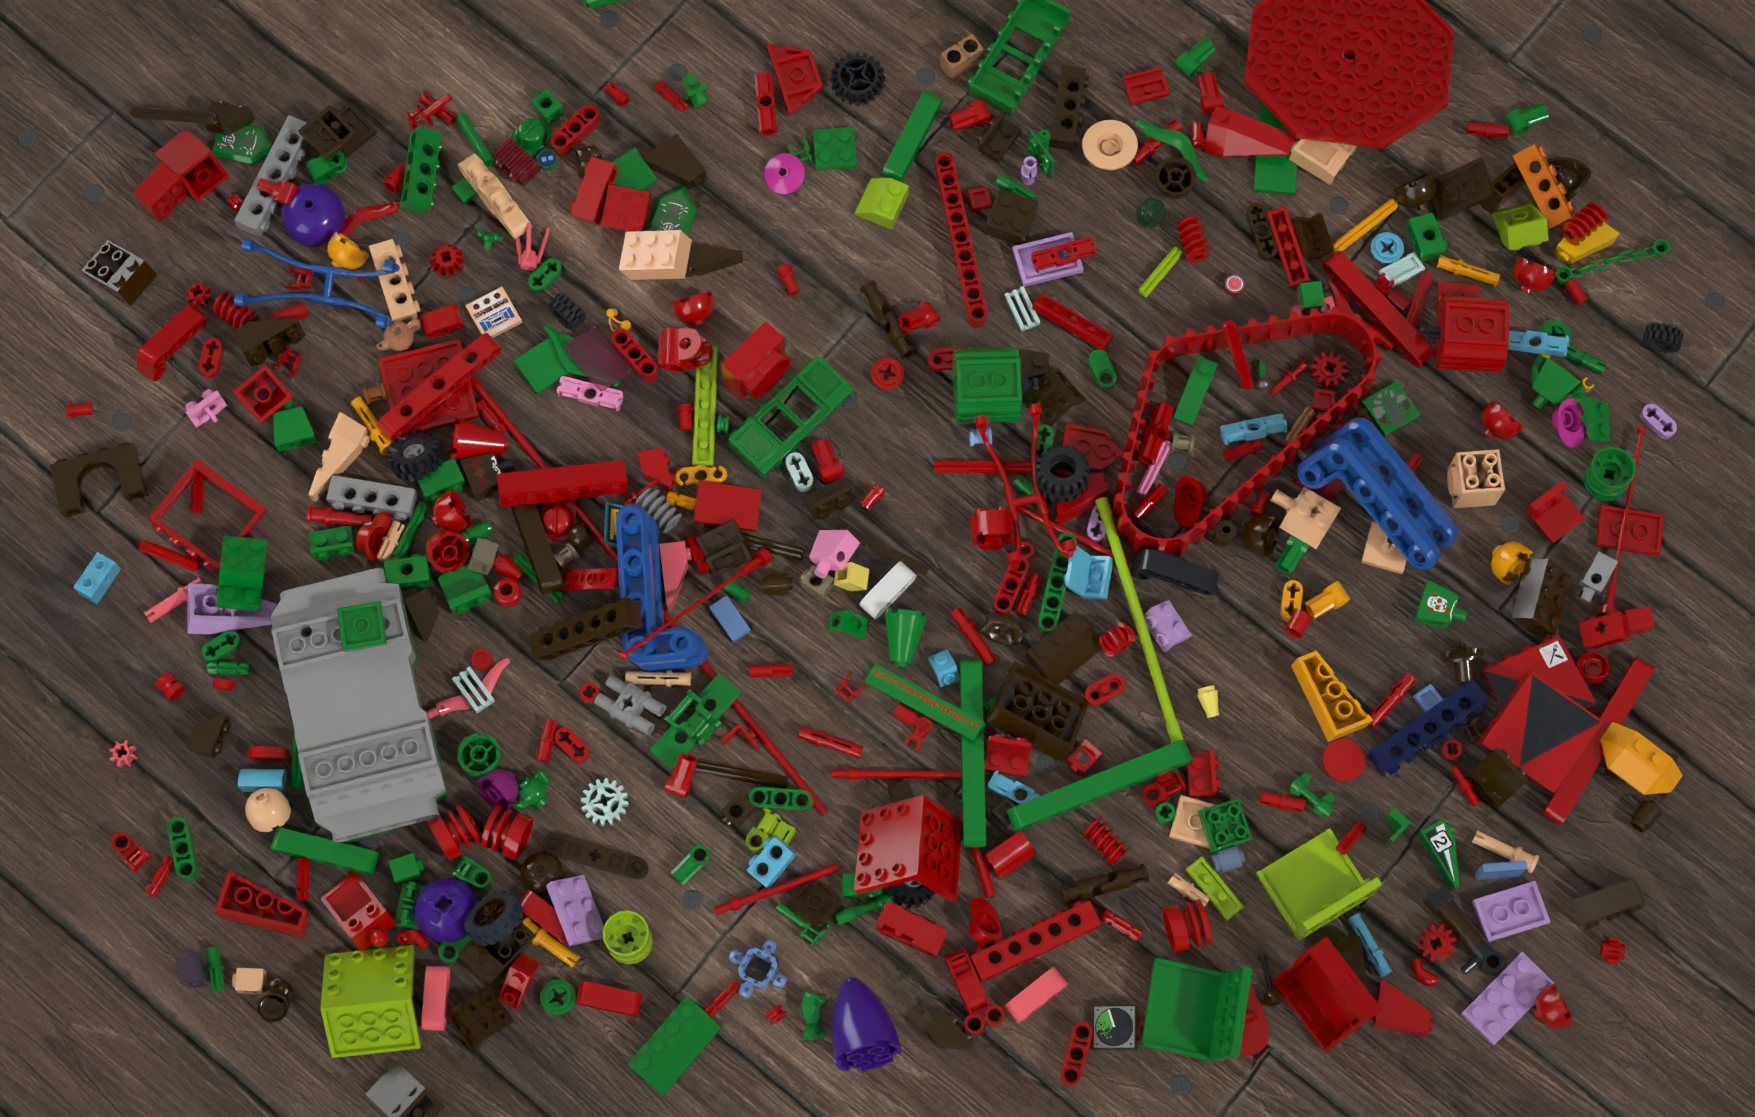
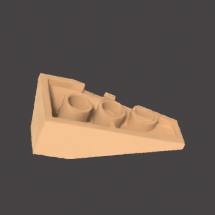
M340 412L329 435L331 445L329 449L324 450L322 455L323 467L318 468L308 494L314 502L329 488L331 476H340L360 455L363 447H367L370 441L366 427Z

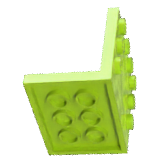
M1330 828L1264 869L1256 872V876L1298 941L1372 897L1382 886L1378 877L1373 880L1370 877L1363 880L1348 855H1341L1336 851L1339 841Z
M413 945L325 954L321 1013L331 1058L421 1048L412 1000L415 955Z

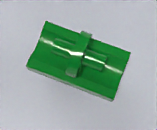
M687 75L682 82L683 89L686 91L683 97L686 101L690 100L696 110L707 104L708 98L705 91L708 87L705 82L700 85V80L697 76Z

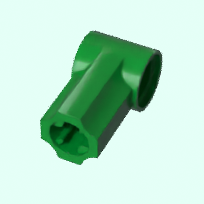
M1204 38L1189 52H1183L1175 61V65L1191 78L1200 70L1202 64L1216 53V48L1209 39Z
M1539 103L1524 110L1515 109L1504 118L1512 134L1517 136L1526 132L1530 127L1547 121L1549 115L1546 106Z
M1293 535L1289 537L1284 551L1275 564L1280 571L1290 575L1297 566L1301 556H1304L1310 545Z
M704 845L694 846L690 853L670 873L685 886L710 862L711 854ZM700 850L705 851L706 858L703 861L695 860L696 852Z

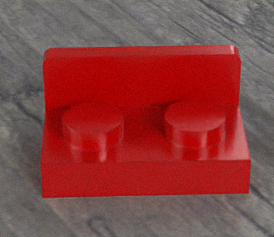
M1438 281L1435 307H1438L1442 295L1479 297L1480 285Z
M1209 750V752L1190 753L1193 760L1186 764L1189 797H1215L1217 790H1220V777H1216L1215 770L1219 768L1218 756H1214V750Z

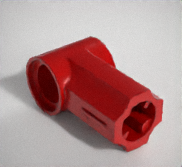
M1208 72L1198 76L1201 93L1200 104L1203 115L1213 113L1216 106L1224 108L1223 95L1219 93L1216 75Z
M976 100L967 108L948 114L949 122L954 132L973 125L977 127L984 126L992 120L984 100Z
M926 301L915 310L902 314L899 317V326L903 331L907 332L921 327L929 329L936 325L941 317L931 303Z
M821 439L812 444L823 483L844 477L839 459L835 457L829 439Z
M1295 609L1285 626L1284 631L1287 634V638L1292 641L1301 639L1312 617L1302 610Z
M684 753L679 755L674 772L667 781L665 792L686 799L692 786L691 779L698 762L695 756Z

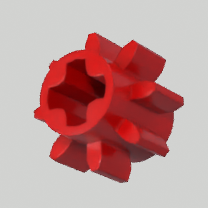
M202 281L199 284L192 282V286L189 289H185L189 295L186 298L187 302H193L195 308L198 306L206 307L208 300H212V297L208 294L211 292L210 287L204 288Z
M1609 936L1606 941H1601L1599 955L1601 958H1605L1606 964L1616 965L1618 960L1624 959L1625 944L1619 943L1620 938Z

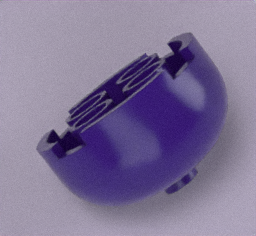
M316 183L299 186L289 205L283 203L281 211L282 222L287 233L295 242L307 247H320L321 244L329 242L335 231L340 233L346 220L344 206L339 196L329 187Z

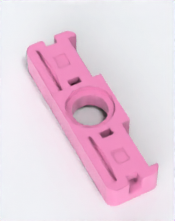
M566 376L560 378V386L557 387L559 397L562 394V396L577 399L578 402L597 407L600 404L604 407L616 409V411L620 410L624 398L622 391ZM588 389L596 391L595 397L591 399L586 398L584 393Z

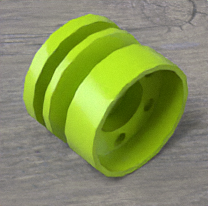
M628 910L617 912L610 916L604 925L603 941L612 958L619 963L627 965L639 963L651 952L653 945L652 934L645 919L638 913ZM632 936L633 942L629 941L626 944L625 938L630 939V937Z

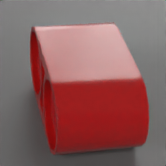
M448 305L427 312L420 317L425 335L429 339L457 331L464 326L457 305Z

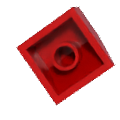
M266 365L233 391L237 399L260 424L293 398V395Z

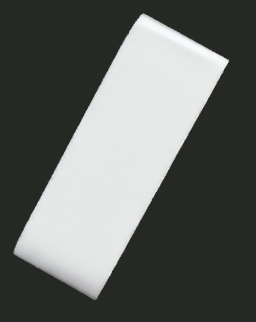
M898 562L862 599L859 605L874 619H877L912 584L917 575L903 562Z

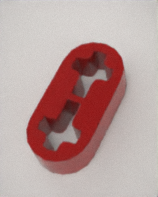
M216 338L208 339L203 345L199 361V371L205 378H214L220 370L224 347L221 341ZM216 345L218 350L215 349L213 352V356H211L212 352L210 351L209 347L213 348V346ZM211 361L213 369L207 372L204 367H208Z
M563 727L556 731L554 737L557 745L572 761L581 764L588 760L590 755L588 747L572 730ZM561 734H570L568 736L571 742L570 745L566 741L560 742ZM574 746H575L578 750L584 749V751H583L584 756H583V757H581V756L575 757L576 752H575V750L573 749Z
M251 746L248 747L247 759L253 761L286 762L289 761L290 749L284 747Z

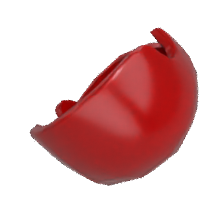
M1597 652L1582 654L1576 664L1584 681L1590 684L1602 682L1610 671L1607 658Z

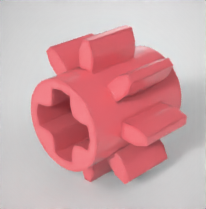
M127 740L124 741V744L116 741L114 749H109L113 753L110 760L112 762L118 761L117 766L119 768L123 764L131 767L132 760L137 759L133 754L137 748L135 746L129 747L130 743ZM125 751L127 752L126 755H122L121 757L119 756L120 753H124Z

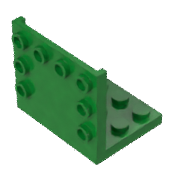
M1155 958L1141 1047L1214 1063L1239 1058L1252 968L1240 967L1222 973Z

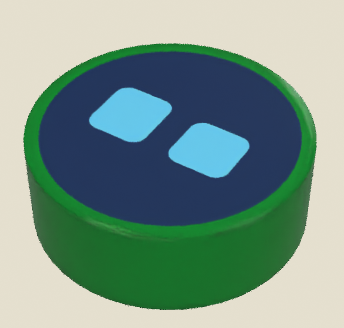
M544 149L539 152L537 162L542 170L550 171L556 168L558 157L553 150Z

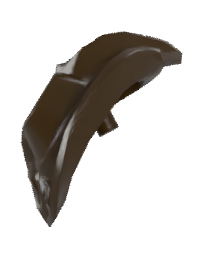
M995 613L986 615L988 620L982 625L980 634H984L989 640L1002 645L1016 646L1021 642L1022 629L1019 623L1008 614Z

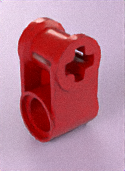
M117 832L113 835L111 839L113 849L135 873L139 871L138 868L147 860L152 859L150 854L127 833ZM127 838L128 843L126 847L119 848V841Z

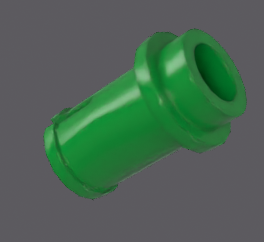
M734 581L723 588V591L738 598L740 603L742 601L746 603L752 593L748 587L744 588Z

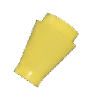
M1215 686L1197 689V697L1207 718L1218 716V690H1215Z

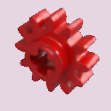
M1331 351L1328 357L1322 352L1320 359L1314 358V365H1311L1310 371L1314 372L1311 379H1319L1317 386L1325 383V389H1328L1330 384L1337 388L1338 382H1344V376L1347 375L1348 370L1343 369L1347 362H1340L1341 355L1334 358L1333 351Z
M1435 923L1431 924V931L1425 927L1423 931L1426 936H1418L1423 941L1418 948H1425L1426 950L1423 953V957L1430 954L1431 962L1435 961L1436 957H1439L1440 962H1444V955L1448 958L1453 957L1450 950H1457L1458 948L1452 945V942L1458 939L1457 937L1450 936L1453 929L1445 931V924L1440 925L1439 929H1437ZM1439 937L1443 945L1436 948L1433 940Z

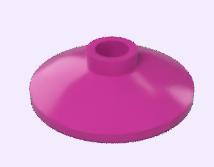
M787 153L778 154L767 163L764 178L772 191L778 194H790L802 185L805 178V169L802 162L796 156ZM782 169H786L784 176L780 175Z

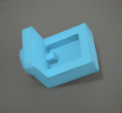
M948 649L928 657L941 688L960 680L957 666Z

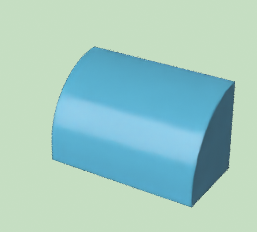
M286 769L240 770L238 787L242 792H255L264 787L286 792Z

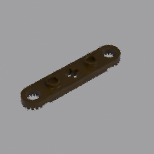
M557 833L548 834L543 839L544 851L555 855L557 858L635 880L643 879L649 871L645 859ZM551 839L559 840L560 845L557 850L548 848V842ZM599 851V855L602 856L601 859H596V862H593L590 854ZM634 863H641L644 866L643 872L639 874L633 873L631 871L632 865Z

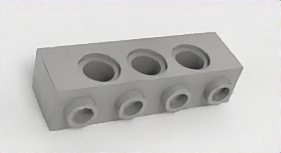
M332 475L326 499L329 505L337 510L349 508L356 513L373 512L375 516L382 511H387L395 519L406 520V518L411 519L415 511L418 494L413 488ZM350 492H355V493H356V495H355L354 498H352V499H347V498H346V496H347L348 493H350ZM370 496H377L374 502H367ZM390 500H398L396 505L388 506Z

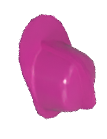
M1574 398L1565 399L1552 414L1553 427L1558 431L1562 442L1570 448L1579 447L1584 440V424L1581 419V415L1584 412L1580 402L1576 403Z

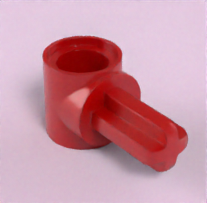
M260 178L257 183L258 190L273 195V199L281 204L286 203L289 205L299 189L298 186L284 180L275 183Z

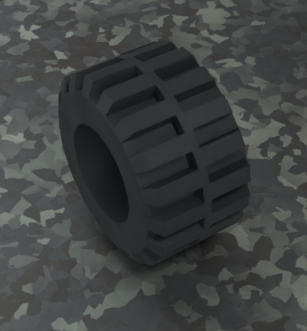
M1056 445L1054 449L1051 446L1047 448V452L1043 451L1041 457H1038L1035 483L1038 486L1039 493L1043 492V497L1046 499L1050 497L1052 502L1059 500V503H1064V501L1068 500V503L1073 502V498L1079 499L1081 493H1085L1089 481V462L1087 458H1084L1085 454L1083 452L1078 453V449L1075 447L1071 449L1070 445H1065V447ZM1056 470H1067L1073 475L1068 478H1058L1052 473Z

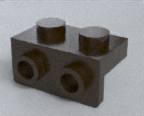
M1317 213L1311 218L1297 216L1291 220L1304 258L1320 259L1333 251V245L1322 213Z

